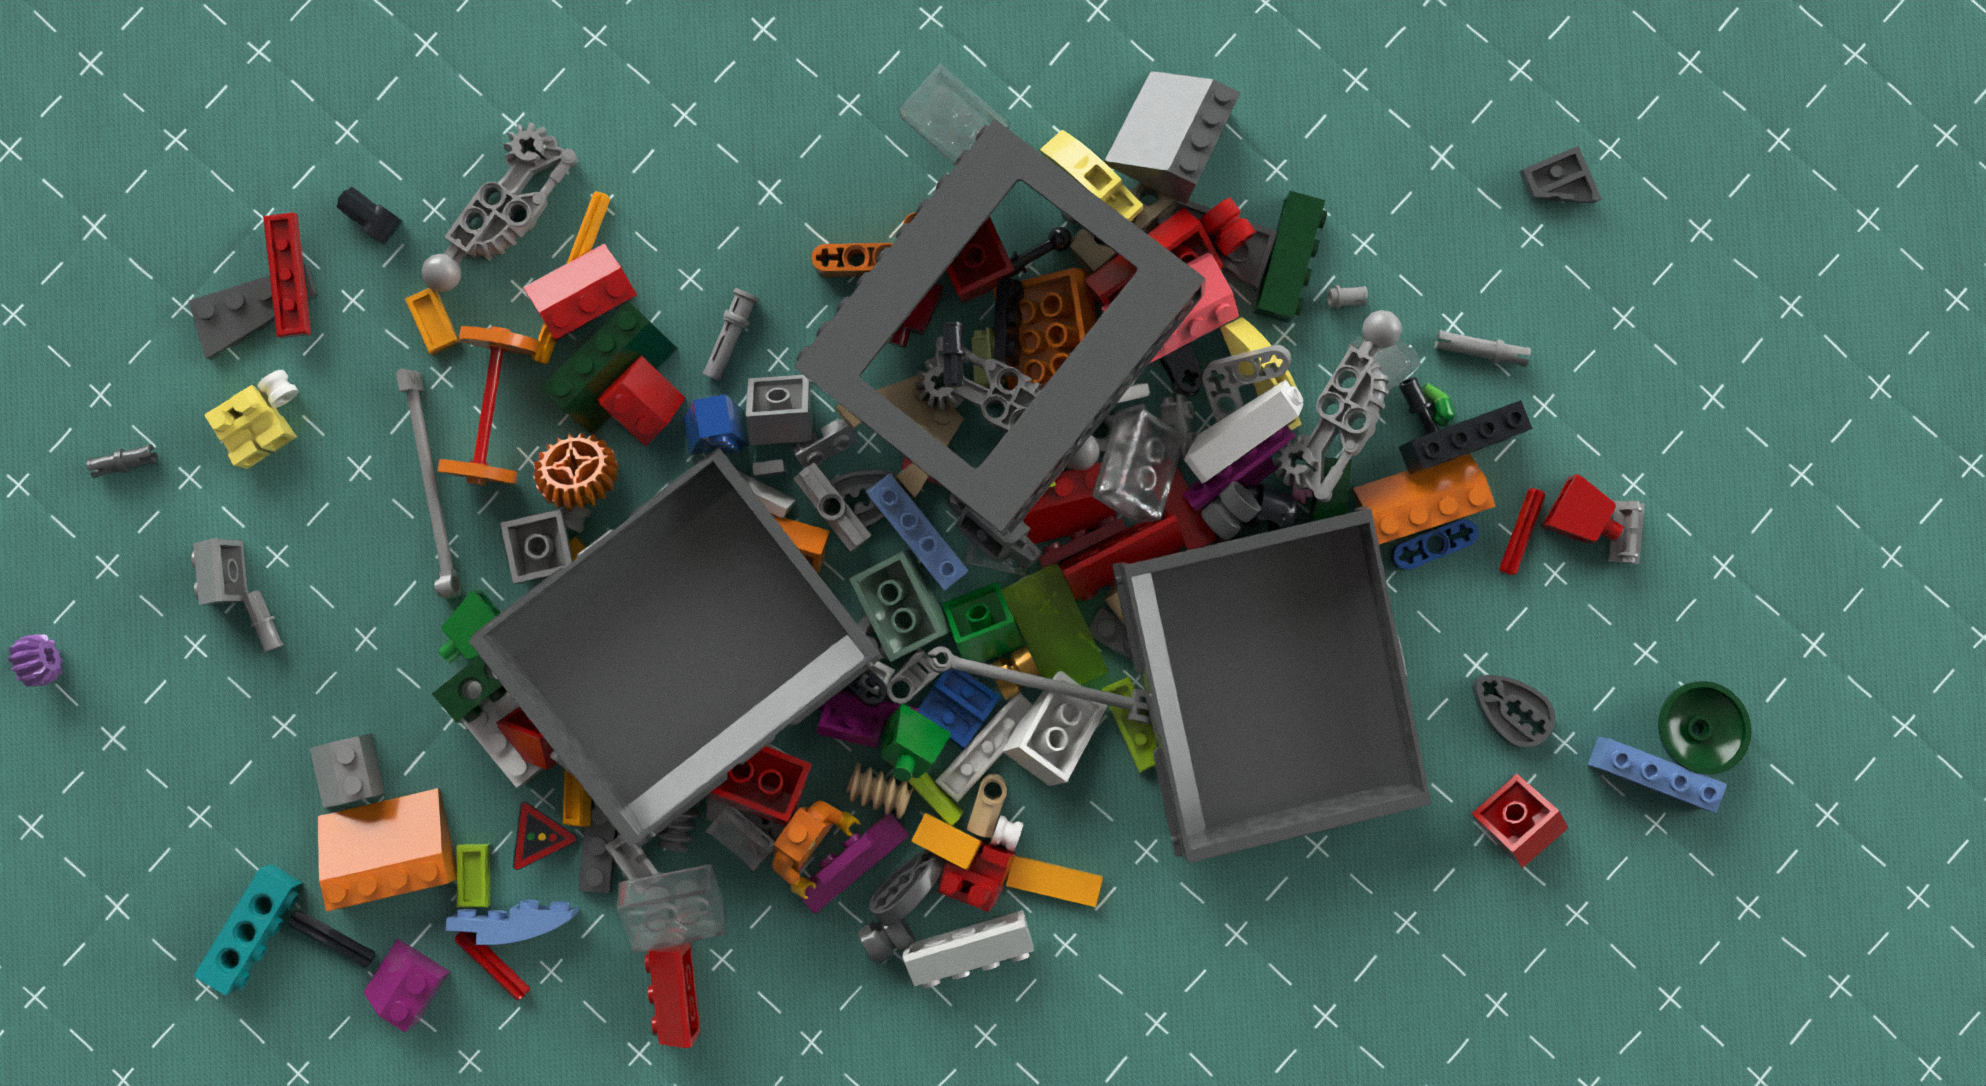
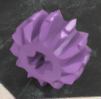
M46 634L21 637L20 640L14 642L13 646L9 647L11 656L8 658V661L12 663L11 671H15L17 681H23L26 687L44 686L57 680L58 675L62 674V667L60 665L64 663L59 655L61 650L56 649L55 641L49 640Z

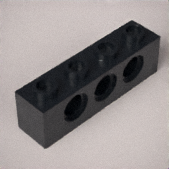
M1520 400L1411 440L1401 445L1399 450L1409 475H1413L1513 438L1533 428Z

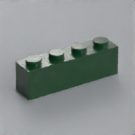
M1289 191L1286 195L1276 229L1277 235L1268 258L1256 302L1255 314L1288 323L1294 318V315H1300L1304 298L1299 296L1302 286L1307 287L1312 269L1307 268L1310 257L1315 258L1320 242L1315 237L1318 228H1323L1328 211L1323 210L1325 200L1294 191Z

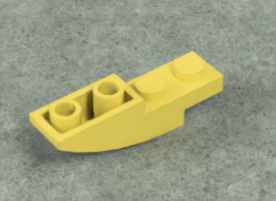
M1061 130L1040 149V152L1047 159L1129 221H1132L1144 210L1143 204L1122 184V179L1091 150L1064 130Z
M1243 317L1220 327L1231 356L1271 346L1266 338ZM1273 355L1269 362L1261 364L1262 371L1265 364L1272 362L1276 363L1277 367H1280L1282 359H1277L1276 355ZM1243 361L1238 364L1239 371L1242 374H1254L1255 368L1250 362ZM1288 370L1279 377L1253 383L1258 396L1284 380L1291 387L1297 388ZM1299 416L1287 424L1291 430L1302 425Z

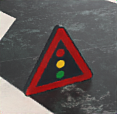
M523 801L519 807L512 866L515 870H520L575 843L577 836L526 801Z

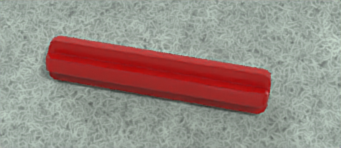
M1530 488L1527 491L1499 567V571L1504 574L1513 576L1518 572L1546 496L1545 492L1539 489Z
M460 931L454 938L455 942L516 1001L521 1000L529 992L530 987L487 945H476L477 935L475 933Z

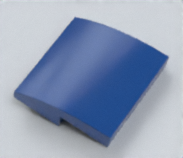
M947 669L942 673L918 707V713L951 732L948 740L964 750L1001 696L967 672Z

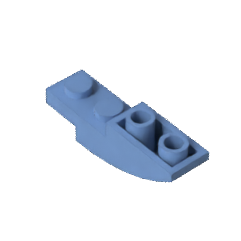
M527 899L520 900V904L510 908L509 916H507V911L491 910L486 915L476 914V909H458L457 913L446 918V931L477 932L476 945L513 943L542 935L561 926L579 914V907H570V902L565 901L551 902V906L539 905L538 900Z

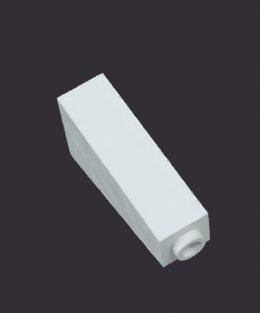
M1286 380L1282 381L1196 435L1184 458L1185 462L1203 484L1297 418L1304 405L1301 393L1296 387H1291Z

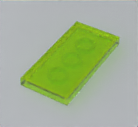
M1057 563L1001 589L1043 677L1053 679L1058 671H1062L1082 685L1109 672Z

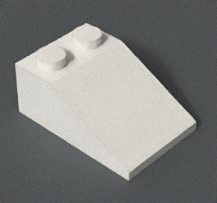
M1058 671L1053 680L1081 686L1062 671ZM1044 690L1017 724L1002 752L1048 786L1066 783L1102 718L1107 705Z

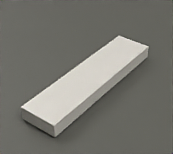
M1021 693L1013 696L935 782L958 803L1003 754L1002 751L1015 727L1033 704Z

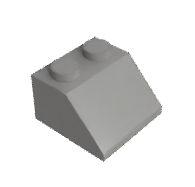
M804 375L748 378L746 421L751 445L812 441L813 421L810 381Z
M562 509L500 523L513 584H526L546 579L560 567L565 568L573 562Z
M214 538L193 543L194 551L191 554V562L196 569L197 582L194 584V593L199 601V605L244 602L243 596L248 593L243 541Z
M372 733L310 748L323 808L385 793Z

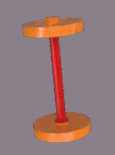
M461 326L459 341L491 350L473 461L470 460L468 463L439 459L437 472L466 477V483L485 486L486 481L516 484L517 471L488 466L489 463H486L503 352L536 355L539 341L531 337L512 333L509 329L501 327H491L489 329Z

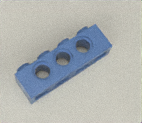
M890 472L865 491L944 591L968 572L967 568Z
M1603 737L1597 738L1588 765L1714 813L1718 811L1727 786L1726 783Z

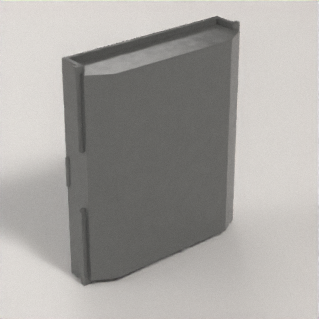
M719 447L631 513V518L615 530L610 529L578 553L577 559L565 568L560 567L472 634L473 638L469 640V643L630 847L636 845L638 848L728 779V771L737 764H744L762 750L788 724H799L883 658Z
M1368 506L1355 508L1353 513L1136 563L1120 562L1112 564L1134 670L1141 673L1157 747L1152 753L1175 857L1183 856L1187 863L1431 804L1406 681L1408 674L1401 640L1396 632L1372 510Z

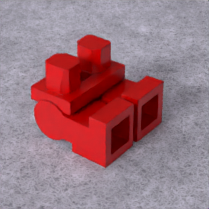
M976 838L982 842L969 869L965 870L947 861L936 892L989 912L997 903L1016 853L991 844L985 846L986 841Z

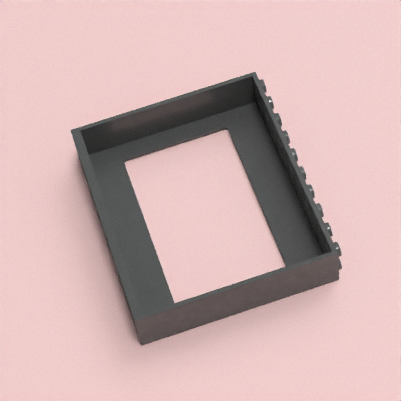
M994 119L989 126L984 125L975 138L976 142L970 150L965 149L956 160L957 166L949 175L945 174L941 177L936 185V192L931 198H926L920 203L916 210L917 215L910 224L905 223L896 234L897 240L893 245L881 251L876 259L877 264L871 272H866L860 277L856 284L857 289L850 298L847 296L839 303L836 309L837 314L833 319L821 325L816 333L817 338L811 346H805L796 358L798 362L794 367L809 381L1008 539L1205 295L1206 278ZM1018 181H1023L1137 268V272L980 467L973 468L863 381L861 374Z

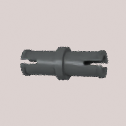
M148 444L127 451L118 449L114 451V454L94 459L90 458L87 460L88 471L94 469L95 471L91 472L90 475L93 478L119 471L127 473L131 471V468L151 463L155 464L158 461L156 451L151 453L155 449L154 446Z

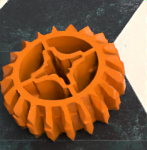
M581 432L577 438H574L569 433L568 439L565 440L557 437V443L555 445L547 444V452H539V461L534 462L535 472H533V478L537 484L536 487L539 494L549 504L553 503L558 509L565 506L570 512L575 506H578L582 511L585 504L590 503L595 506L596 499L598 498L606 500L605 491H614L613 482L618 481L617 471H619V465L615 459L614 451L608 447L603 439L598 441L594 434L587 438Z

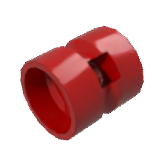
M1231 197L1217 204L1199 220L1208 235H1215L1214 243L1224 256L1238 249L1256 234L1255 229L1247 218L1239 217L1241 210Z

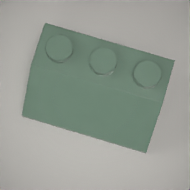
M912 549L902 551L849 578L890 662L952 632Z

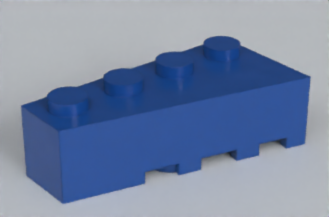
M726 394L693 400L690 409H688V414H686L683 420L689 456L713 452L718 447L721 451H724V454L738 453L742 451V446L749 445L743 409Z

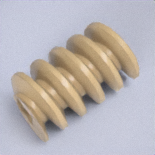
M858 762L846 793L850 792V802H854L861 796V804L864 807L870 800H873V810L875 811L882 804H885L886 815H889L896 808V817L901 819L906 811L913 787L908 790L907 781H902L897 786L894 775L887 782L884 781V771H880L876 777H873V767H869L864 773H861V763Z

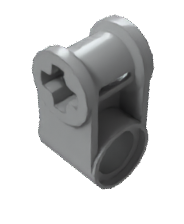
M922 647L902 666L903 668L887 685V694L895 703L908 702L939 674L938 672H933L928 667L926 660L929 658L924 654L925 650ZM917 662H919L928 671V674H926L917 665ZM900 680L908 683L910 687L908 696L902 699L895 697L892 693L893 684Z

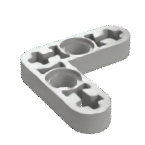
M1272 345L1210 362L1203 372L1202 380L1216 422L1244 406L1238 389L1239 386L1285 374L1291 363L1289 350L1281 345ZM1273 355H1276L1277 359H1283L1280 367H1277L1276 363L1272 362L1265 364L1262 371L1261 364L1269 362ZM1243 361L1250 362L1255 368L1254 374H1242L1239 371L1238 364ZM1214 370L1218 374H1224L1221 380L1222 390L1218 392L1215 391L1220 387L1219 381L1216 377L1211 378ZM1222 397L1231 398L1235 403V408L1224 410L1219 405V399Z

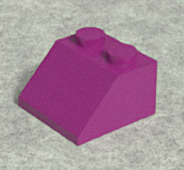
M397 939L363 993L378 1016L406 1032L419 1022L450 971L407 943Z

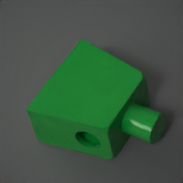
M482 590L470 592L441 627L450 640L439 648L438 652L448 663H452L461 654L468 661H473L479 656L469 643V640L473 638L471 635L501 613Z
M902 703L886 721L881 756L883 760L895 766L893 775L896 779L908 781L911 779V776L913 778H920L935 762L949 739L951 732Z

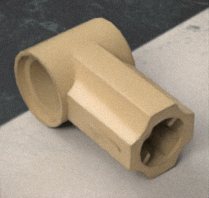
M988 774L980 782V788L966 829L973 834L989 838L993 836L1002 804L1007 794L1006 781L999 774ZM990 782H996L1001 786L1002 791L998 796H989L984 790L985 786Z

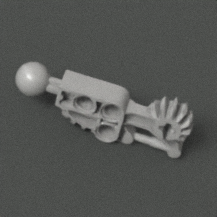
M530 122L527 130H525L521 124H517L519 133L515 135L513 132H508L507 136L512 142L503 144V148L509 152L504 160L510 169L498 183L487 182L478 189L445 235V238L451 242L444 254L432 255L424 261L421 269L424 283L436 292L450 291L459 284L461 278L459 264L467 254L474 259L475 257L485 256L491 260L494 259V255H504L506 253L505 249L511 245L515 246L518 237L522 238L526 232L531 231L535 227L537 219L547 207L548 201L546 198L556 184L560 183L570 167L577 165L578 157L572 149L558 147L556 138L554 136H547L548 131L543 126L536 129V125ZM527 146H529V147H531V148L535 147V148H536V151L540 154V156H539L538 154H536L535 152H533V153H532L531 151H527V152H526V151H525L526 147H527ZM555 166L540 192L521 194L533 175ZM493 193H501V200L495 205H490L489 197ZM517 211H527V216L522 222H514V215ZM477 217H483V225L477 230H472V221Z
M1379 310L1371 313L1365 319L1362 327L1363 344L1359 350L1350 346L1317 400L1316 410L1320 419L1311 435L1300 434L1297 436L1295 444L1290 441L1286 444L1287 448L1285 450L1280 448L1276 451L1282 457L1273 459V464L1279 467L1275 474L1278 478L1284 477L1283 483L1290 486L1295 483L1298 490L1310 488L1320 502H1328L1332 498V490L1342 476V471L1351 456L1358 455L1367 440L1374 434L1375 425L1380 418L1379 411L1385 408L1383 403L1384 397H1387L1389 394V390L1386 388V385L1389 383L1388 376L1383 375L1381 372L1382 367L1375 358L1381 349L1392 347L1400 339L1402 324L1394 313ZM1349 377L1356 378V382L1352 387L1342 388L1345 379ZM1340 404L1337 413L1326 415V409L1329 405ZM1365 418L1366 424L1363 428L1359 430L1352 429V424L1356 419ZM1340 433L1344 452L1324 479V455L1335 437ZM1297 459L1301 461L1304 459L1309 467L1304 464L1295 465L1294 463Z
M943 336L938 337L936 340V357L925 361L928 372L920 370L917 372V376L924 381L915 383L917 390H923L918 395L920 401L929 399L927 403L928 408L933 409L937 402H939L940 410L945 411L947 401L957 408L966 400L981 408L988 424L1005 433L1009 431L1042 390L1040 383H1032L1030 377L1020 373L1016 368L1005 365L995 359L985 360L963 347V351L966 352L963 361H968L985 370L990 389L963 376V385L961 387H940L938 391L934 383L936 381L942 382L944 379V361L940 356V352L943 351ZM1011 376L1017 378L1019 382L1013 390H1006L1002 387V382L1005 378ZM994 404H1001L1005 408L1002 416L998 418L988 415L989 408ZM1092 435L1068 463L1067 466L1070 469L1077 471L1087 470L1098 460L1100 453L1099 444Z

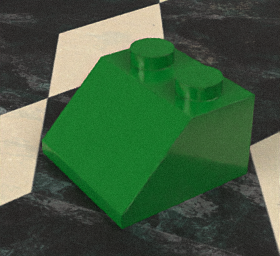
M999 581L942 603L955 642L963 659L981 663L1024 646Z

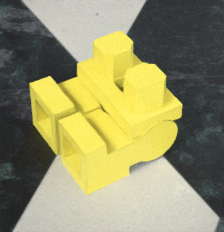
M253 385L240 391L204 415L219 440L226 446L230 453L228 457L232 464L244 469L250 468L269 456L268 450L275 452L297 438L277 408L271 407L267 394L257 390Z

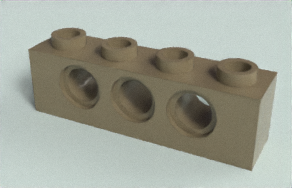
M1141 182L1132 190L1128 188L1140 202L1147 195H1152L1157 199L1151 205L1143 204L1144 210L1132 222L1146 234L1157 226L1153 222L1156 218L1164 219L1179 206V204L1174 203L1176 199ZM1082 229L1072 238L1070 250L1074 258L1087 271H1090V275H1092L1119 254L1107 245H1098L1095 242L1097 238L1087 230Z

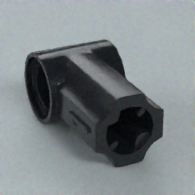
M352 186L348 190L343 191L338 198L336 207L350 219L360 224L363 231L383 245L388 242L403 222L382 205L375 204Z

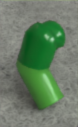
M1427 382L1423 386L1422 391L1426 398L1430 399L1435 405L1437 412L1434 414L1433 419L1438 425L1446 426L1449 420H1453L1455 416L1451 399L1448 394Z

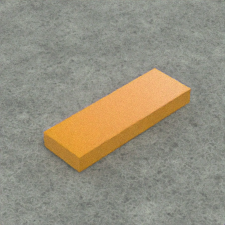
M1015 855L1008 873L1006 886L1096 907L1103 876Z

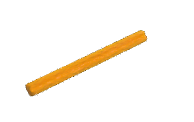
M598 191L593 193L567 263L592 250L610 202L608 195ZM543 324L538 337L537 354L531 355V357L539 363L548 364L556 342L545 324Z

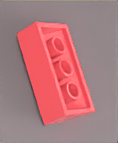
M1210 252L1186 263L1206 278L1205 295L1150 363L1239 317L1233 292ZM1111 303L1101 308L1103 313L1106 311V309L1110 306Z

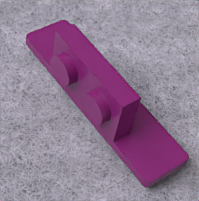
M1285 425L1203 484L1201 481L1193 483L1183 495L1192 508L1197 511L1218 496L1233 481L1242 486L1246 484L1257 485L1279 468L1273 464L1271 455L1294 439L1295 434Z
M841 690L817 709L822 711L817 734L877 748L883 726L886 725L887 719L901 704L884 701L878 707H867L851 692ZM910 707L911 709H913V710H915L916 712H918V709H917V708Z
M892 812L881 818L861 836L856 832L842 844L845 847L842 852L837 856L832 852L818 864L821 869L808 879L815 883L816 888L813 889L808 886L805 890V896L808 899L802 897L801 899L813 913H817L909 836V833Z

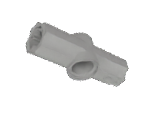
M816 463L806 467L793 478L850 552L861 546L872 536ZM831 499H837L841 504L840 512L835 516H829L825 512V504Z

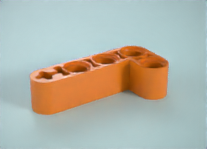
M916 212L909 214L905 218L903 225L905 223L910 224L917 215ZM893 243L822 244L814 249L811 259L816 271L822 276L861 277L864 273L871 272L877 264L876 259L881 251L886 247L890 248ZM839 254H842L844 267H841L838 261L841 260ZM854 254H862L865 257V261L862 265L855 267L849 264L850 257ZM825 255H830L831 261H829L828 266L824 267L821 261L824 260Z

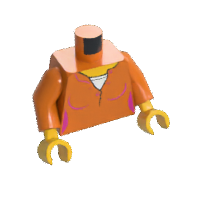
M815 801L810 807H800L773 844V855L775 857L772 861V867L774 871L791 885L793 893L808 899L805 896L806 888L809 886L815 889L816 885L814 882L801 876L799 872L833 824H836L848 836H852L853 833L849 830V827L853 823L860 825V821L849 812L845 811L842 813V811L824 801Z

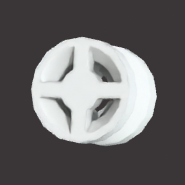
M278 370L267 375L257 385L262 393L267 394L269 397L268 402L273 408L288 403L299 393L297 387L288 382V375L284 370Z
M1000 815L990 844L994 846L1000 844L1006 846L1008 851L1014 852L1023 823L1019 821L1012 823L1005 816Z

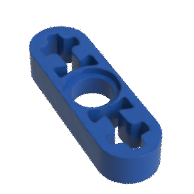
M1468 519L1456 520L1401 542L1392 549V563L1402 570L1413 569L1468 547L1477 540V526ZM1459 525L1462 529L1468 528L1469 534L1465 536L1466 541L1463 538L1449 541L1448 535L1459 532ZM1431 536H1437L1442 541V548L1438 553H1431L1427 549L1426 542ZM1402 548H1405L1406 551L1419 548L1425 558L1422 559L1421 554H1416L1409 558L1410 563L1408 564L1407 561H1400L1399 556L1403 554Z

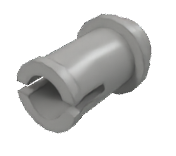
M1335 285L1333 288L1328 289L1327 292L1328 306L1334 307L1335 310H1339L1341 306H1366L1368 303L1367 300H1364V298H1368L1366 286L1340 288L1339 285Z

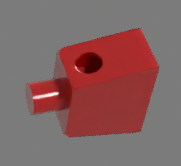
M1579 474L1568 477L1541 525L1546 530L1586 544L1595 543L1600 535L1615 542L1624 529L1623 525L1610 519L1616 508L1615 502Z

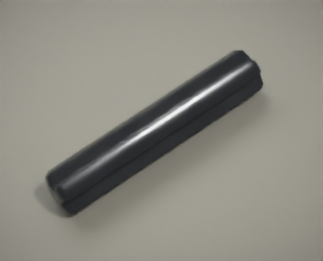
M301 910L294 912L289 919V927L362 967L369 966L375 957L373 950Z

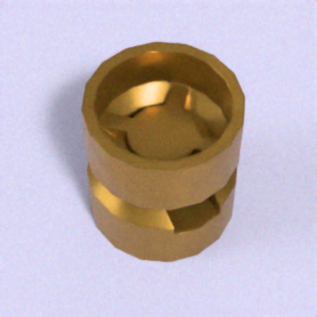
M1026 645L1012 652L1009 660L1001 658L989 664L1042 677ZM995 679L1005 700L1021 693V687L1024 686Z

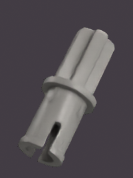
M258 590L245 594L243 601L253 623L250 626L251 628L255 627L264 652L283 646L284 644L273 622L276 618L270 615L261 592Z

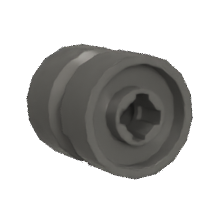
M1234 481L1220 493L1221 501L1215 499L1201 512L1207 525L1217 535L1228 541L1240 531L1242 522H1249L1261 510L1254 496L1242 485Z
M904 918L890 924L872 921L857 931L864 948L877 965L892 957L895 948L901 951L915 941V937Z

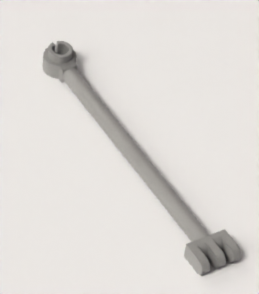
M399 369L396 373L399 391L406 392L441 569V572H439L440 579L435 581V591L439 597H444L445 599L460 597L462 585L456 570L453 569L419 392L425 391L422 374L418 371Z
M942 646L932 649L927 654L928 656L932 655L935 657L938 653H942L946 657L945 664L938 663L936 658L926 660L928 667L933 672L939 673L947 669H955L1129 710L1127 720L1150 724V717L1139 714L1140 710L1149 712L1147 703H1142V698L1146 699L1145 691L1141 689H1133L1130 698L954 656L948 648Z

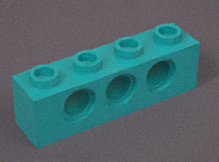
M273 864L259 868L193 976L223 995H227L237 989L241 990L251 977L249 970L252 965L258 963L268 949L265 944L270 936H275L284 923V920L281 919L287 909L290 910L300 897L298 890L303 883ZM265 897L269 898L272 903L271 911L264 907L263 900ZM248 924L255 928V937H251L248 934ZM232 951L236 952L239 957L238 964L234 963L231 959Z

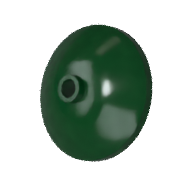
M1697 681L1687 683L1675 689L1664 701L1658 718L1659 736L1667 754L1679 766L1696 773L1706 775L1717 774L1733 768L1745 756L1750 745L1751 721L1744 704L1731 690L1714 682ZM1693 724L1698 727L1697 735L1692 731Z

